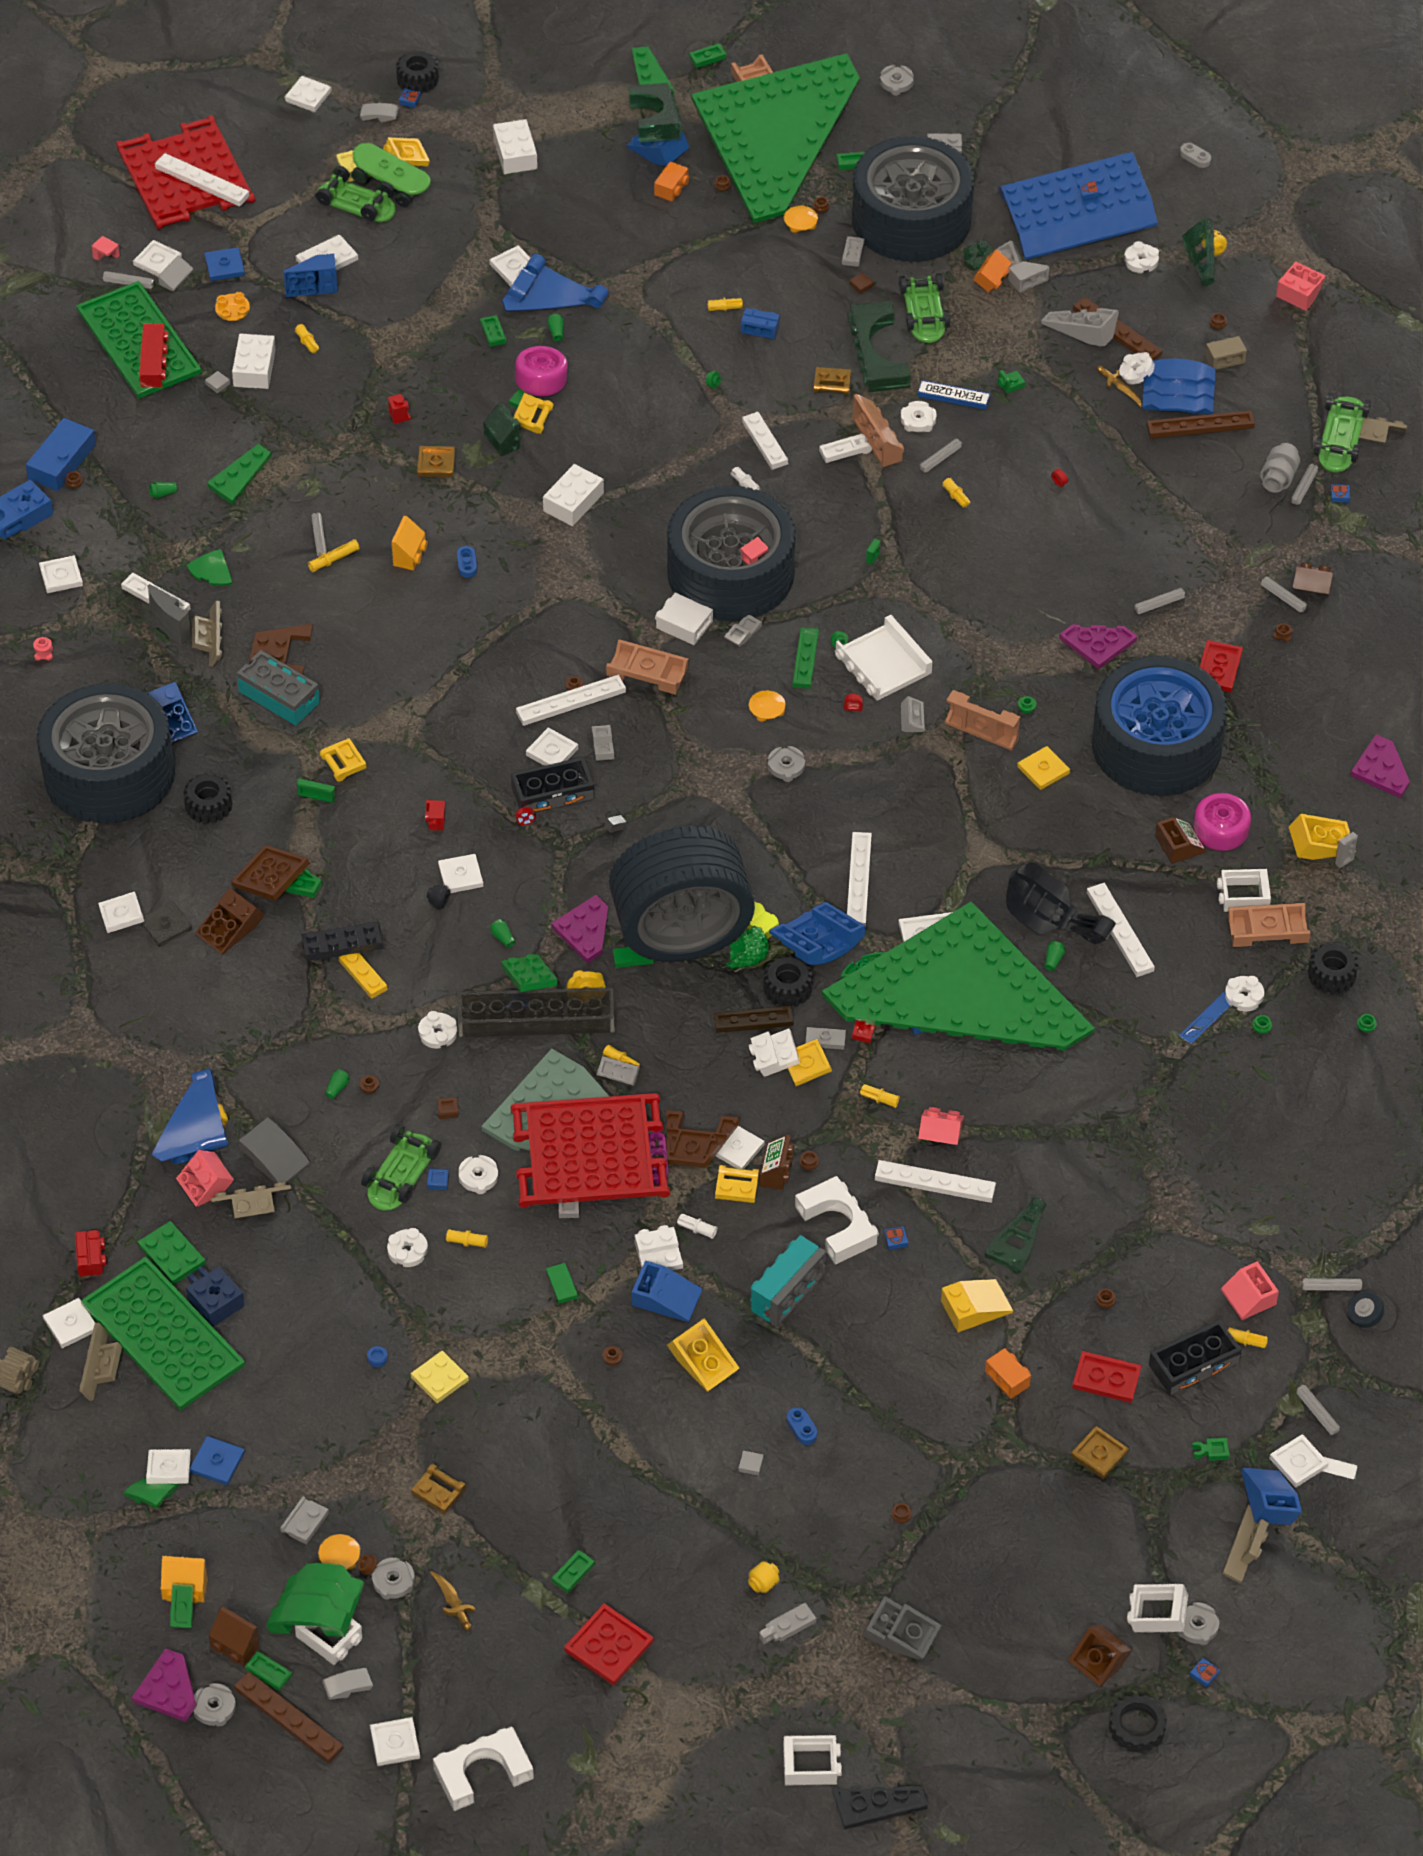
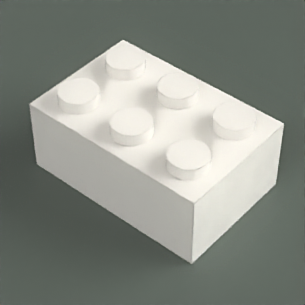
M527 120L493 124V139L504 174L537 169V153Z
M239 334L232 370L234 387L269 389L276 351L274 336Z
M573 464L543 496V511L574 526L604 494V479Z

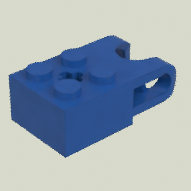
M31 480L0 497V537L3 539L9 538L21 530L24 532L53 515L51 499Z

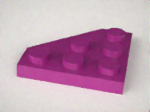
M1071 625L1060 633L1059 639L1097 669H1100L1134 644L1138 636L1125 626L1106 628V625H1091V627Z
M1377 734L1352 769L1350 775L1398 798L1403 796L1410 783L1394 743Z
M595 895L552 922L551 928L586 963H589L603 952L608 906Z
M165 1649L132 1696L133 1702L186 1722L196 1708L197 1703L184 1656Z

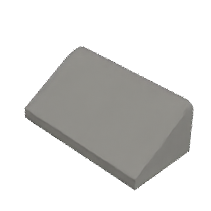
M1012 240L997 248L1000 253L1012 262L1009 267L1022 262L1018 248Z
M177 256L159 275V285L174 292L192 273L193 268L180 256Z
M909 696L901 703V726L903 732L925 731L924 704L922 701Z

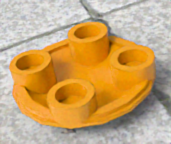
M795 206L785 212L784 222L790 227V231L794 233L800 230L815 229L817 226V213L810 207Z
M242 292L217 297L215 311L224 320L237 321L245 317L250 310V304Z
M760 691L750 698L749 709L758 721L763 722L767 719H773L782 716L785 712L786 704L784 698L774 691Z
M332 1535L320 1545L319 1559L322 1563L343 1565L346 1570H352L359 1560L360 1548L355 1539L348 1535Z

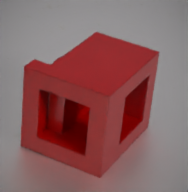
M401 394L388 397V412L393 423L411 420L408 413L409 405L407 400H404Z
M426 800L425 822H429V830H444L445 801Z

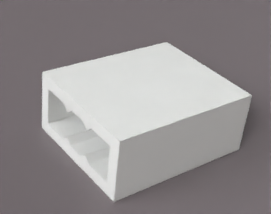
M674 593L671 598L667 599L662 610L657 612L655 616L656 628L695 645L713 622V609Z

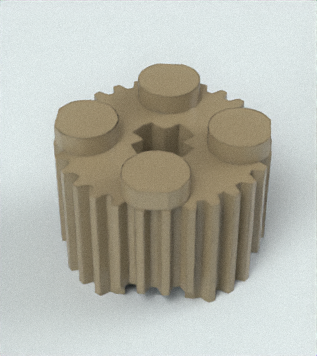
M9 1347L6 1351L7 1356H5V1359H0V1387L19 1394L23 1390L28 1391L31 1388L33 1382L31 1378L34 1374L33 1372H36L39 1367V1361L28 1353L14 1347Z

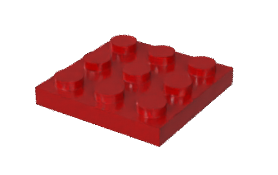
M604 1603L564 1646V1651L614 1686L654 1642V1637Z

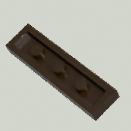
M791 1006L718 1012L714 1013L716 1033L793 1026V1015Z

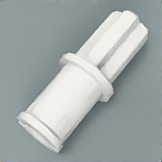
M735 467L732 470L731 476L739 482L740 486L760 490L759 486L752 480V477L748 474L746 475L739 467Z
M681 1214L677 1221L678 1225L693 1230V1233H700L711 1239L715 1237L717 1232L716 1226L702 1222L700 1218L697 1220Z

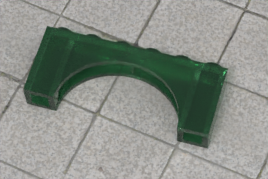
M669 84L628 86L630 108H643L658 112V114L652 117L637 120L639 142L680 139V133H683V125L679 110L677 109V103L675 102V96L673 95V89L669 88Z
M891 300L850 305V312L847 313L848 323L852 324L850 325L851 335L855 336L853 338L854 348L858 349L856 351L857 360L861 361L860 372L864 373L863 384L867 386L868 393L910 388L911 375L908 363H896L884 359L875 352L870 343L871 338L876 332L884 327L894 325L895 313Z

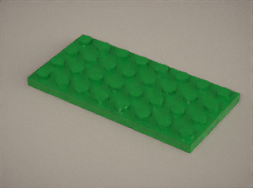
M139 281L76 305L77 312L138 399L202 374L200 366ZM143 324H164L165 331H168V342H165L168 347V353L164 354V357L166 356L167 367H163L166 370V380L162 381V387H141L139 374Z
M144 1257L81 1300V1305L105 1328L106 1332L115 1342L122 1346V1349L180 1411L245 1366V1361L147 1257Z

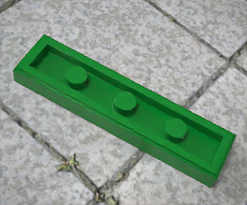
M802 627L800 629L793 687L811 689L819 629Z

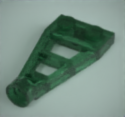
M1204 217L1184 233L1182 237L1185 250L1200 275L1201 284L1209 286L1215 282L1214 231L1211 219ZM1205 239V248L1197 253L1195 247ZM1207 256V263L1202 266L1200 261Z
M1036 1197L1032 1198L1029 1205L993 1239L985 1252V1258L1021 1273L1030 1259L1041 1214L1046 1208L1045 1202ZM1023 1220L1033 1224L1029 1233L1017 1228ZM1012 1235L1019 1236L1025 1240L1023 1248L1020 1250L1005 1242Z

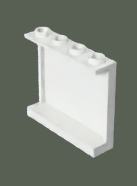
M892 615L885 617V624L845 645L836 641V657L843 661L847 670L856 676L857 681L860 684L862 683L868 694L872 695L877 701L932 674L933 661Z

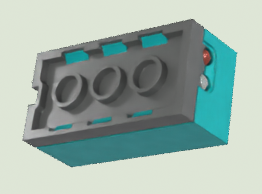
M262 650L251 659L250 665L245 664L237 672L240 693L295 726L320 703L317 683Z
M801 1235L796 1240H792L787 1250L776 1258L773 1266L768 1267L764 1271L763 1277L759 1281L756 1280L751 1286V1311L775 1327H778L825 1275L826 1265L823 1263L826 1261V1251Z

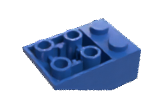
M652 127L644 128L638 136L633 137L626 145L627 148L652 163L667 166L669 162H673L689 149L682 130Z
M334 253L315 255L284 270L286 297L338 293Z
M176 682L148 692L149 696H152L160 703L167 715L172 743L198 733Z
M645 1260L632 1290V1306L689 1322L702 1293V1288L663 1265Z
M1242 1468L1241 1471L1254 1522L1258 1523L1262 1519L1269 1524L1292 1525L1302 1513L1298 1494L1280 1471Z

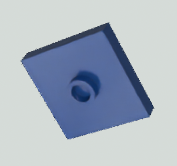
M239 247L204 253L210 281L245 276Z
M207 1436L189 1469L190 1473L228 1486L245 1454V1449Z

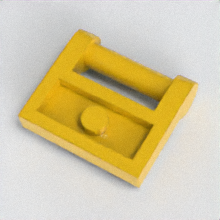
M524 393L513 417L512 424L540 434L544 429L543 424L547 415L552 410L554 404L551 401H543ZM537 408L542 409L537 423H532Z
M350 738L320 751L321 758L326 760L334 772L335 779L339 782L351 774L366 769V762ZM333 754L337 755L345 768H339L332 757Z
M720 1165L715 1199L755 1203L759 1169L751 1171L726 1168L725 1165ZM725 1175L752 1178V1181L725 1179Z

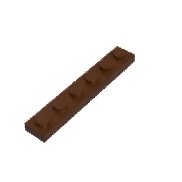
M1084 297L1073 305V311L1077 313L1087 309V312H1097V309H1101V307ZM1117 319L1113 339L1135 354L1147 352L1152 361L1162 356L1160 348Z
M1251 410L1147 421L1150 439L1251 429L1255 427Z
M248 1672L234 1685L235 1691L328 1764L343 1750V1745L252 1673Z

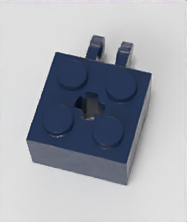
M203 1267L198 1268V1274L202 1277L199 1280L192 1273L187 1275L191 1283L190 1286L186 1287L188 1301L212 1327L244 1307L243 1292L220 1267L210 1273Z

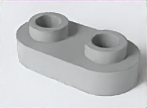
M1186 143L1181 146L1180 155L1185 160L1200 168L1210 165L1211 155L1192 143Z

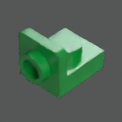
M1003 370L999 371L997 383L1006 394L1025 387V381L1017 371L1005 374Z

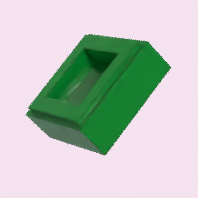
M877 539L872 541L866 553V563L871 565L880 554V541Z

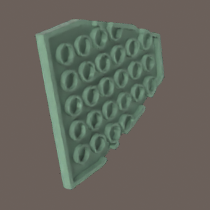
M551 1049L481 1126L482 1131L513 1150L520 1151L521 1148L530 1151L529 1139L523 1142H515L513 1140L514 1121L510 1109L512 1104L610 1096L583 1066ZM527 1112L521 1113L522 1130H528Z

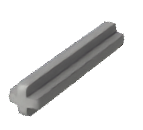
M105 271L103 274V281L129 285L139 281L144 288L152 289L154 285L152 278Z
M954 439L922 462L920 470L924 473L928 472L961 448V441Z
M1310 464L1292 496V504L1299 505L1318 471L1317 465Z
M313 513L311 516L317 556L320 557L322 553L326 552L322 517L320 513Z
M1265 577L1261 581V585L1297 611L1302 613L1306 610L1307 604L1269 577Z
M1178 588L1137 603L1134 609L1137 614H1141L1185 597V592L1182 588Z
M1304 1278L1302 1280L1303 1290L1360 1291L1362 1289V1280Z
M1306 1385L1298 1387L1296 1393L1329 1434L1334 1435L1337 1433L1340 1426Z

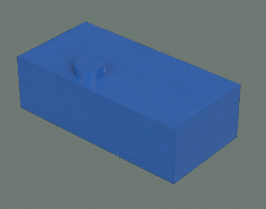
M63 418L26 463L28 479L59 491L65 484L66 475L71 471H75L95 447L94 430Z

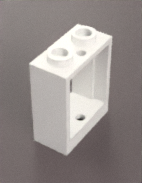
M1267 869L1221 870V877L1217 878V889H1221L1219 904H1223V912H1228L1229 907L1270 905L1271 896ZM1227 885H1258L1260 897L1228 898Z
M1184 1584L1134 1585L1133 1593L1130 1594L1131 1611H1128L1127 1615L1128 1624H1131L1134 1632H1184L1188 1593ZM1173 1600L1171 1618H1141L1143 1601Z
M351 1619L348 1628L349 1632L333 1648L312 1633L317 1626H295L296 1637L333 1665L339 1660H343L353 1645H358L362 1639V1627L353 1619Z
M836 1735L784 1736L785 1785L837 1784V1776H841V1763H837V1757H840V1744H836ZM793 1751H830L831 1771L794 1772Z

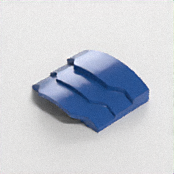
M1161 359L1153 361L1155 365L1153 373L1150 376L1144 377L1142 409L1213 414L1215 368L1187 359Z
M824 902L812 908V911L805 912L797 919L770 929L769 934L782 941L783 945L795 951V956L807 964L820 965L843 956L857 945L865 936V925L831 904Z

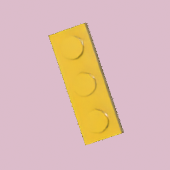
M360 953L339 957V962L371 999L388 990L386 983Z

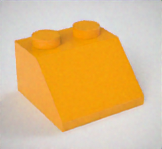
M407 516L403 517L392 540L393 566L414 571L416 565L420 564L422 552L426 551L428 541L425 539V532Z
M163 1556L161 1572L162 1600L171 1602L172 1584L178 1583L193 1584V1603L204 1602L208 1581L205 1559Z

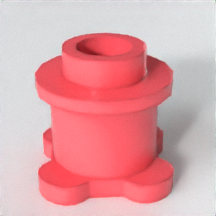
M46 637L36 639L33 643L36 651L34 655L35 660H51L53 658L51 654L53 651L51 640Z

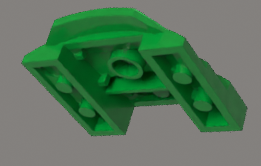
M328 1563L306 1564L296 1575L288 1578L277 1606L272 1608L266 1627L270 1633L290 1634L292 1625L321 1627L326 1636L345 1637L364 1582L351 1577L343 1565Z

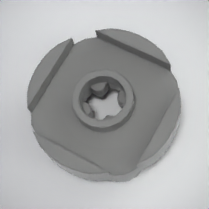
M895 65L888 66L881 72L880 85L885 90L891 92V94L899 95L913 86V73L905 66H901V68L895 67Z
M788 746V748L783 749L778 747L769 754L768 770L775 777L786 782H790L793 778L800 776L805 769L804 755L795 747ZM783 761H784V762L790 761V764L785 765V764H783Z
M399 1558L384 1559L378 1563L377 1568L373 1571V1587L383 1599L400 1598L413 1590V1568L409 1563L400 1561ZM391 1575L399 1577L396 1581H389Z
M1198 1602L1188 1606L1186 1609L1184 1632H1178V1635L1191 1643L1208 1644L1216 1636L1219 1629V1618H1217L1214 1609L1207 1604ZM1200 1620L1202 1626H1195L1192 1622Z
M209 1684V1687L204 1689L202 1687L194 1695L197 1703L194 1709V1716L203 1724L223 1726L235 1712V1698L231 1690L222 1684ZM214 1701H217L218 1707L211 1708L209 1703L213 1704Z

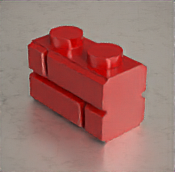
M98 1230L76 1232L75 1241L79 1276L102 1275L103 1266H106V1256L101 1253V1250L105 1249L104 1237L100 1238Z

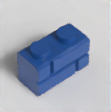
M746 308L741 320V333L775 339L780 326V314Z

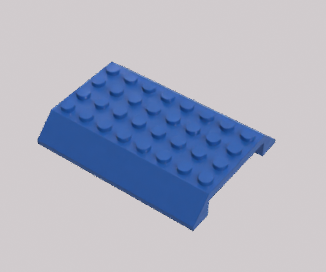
M1133 152L998 186L1002 201L1005 200L1020 238V247L1025 260L1158 225L1152 198ZM1096 180L1100 197L1083 200L1079 183Z

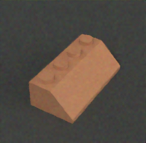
M855 394L853 399V421L860 432L866 436L867 442L870 443L872 451L882 467L902 461L904 447L902 443L898 442L895 432L889 428L888 421L882 417L879 407H876L873 401Z

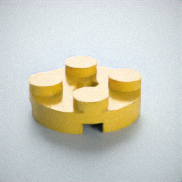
M576 971L566 986L568 996L572 998V1001L579 1004L593 1003V999L598 997L599 1000L606 992L603 975L595 972Z

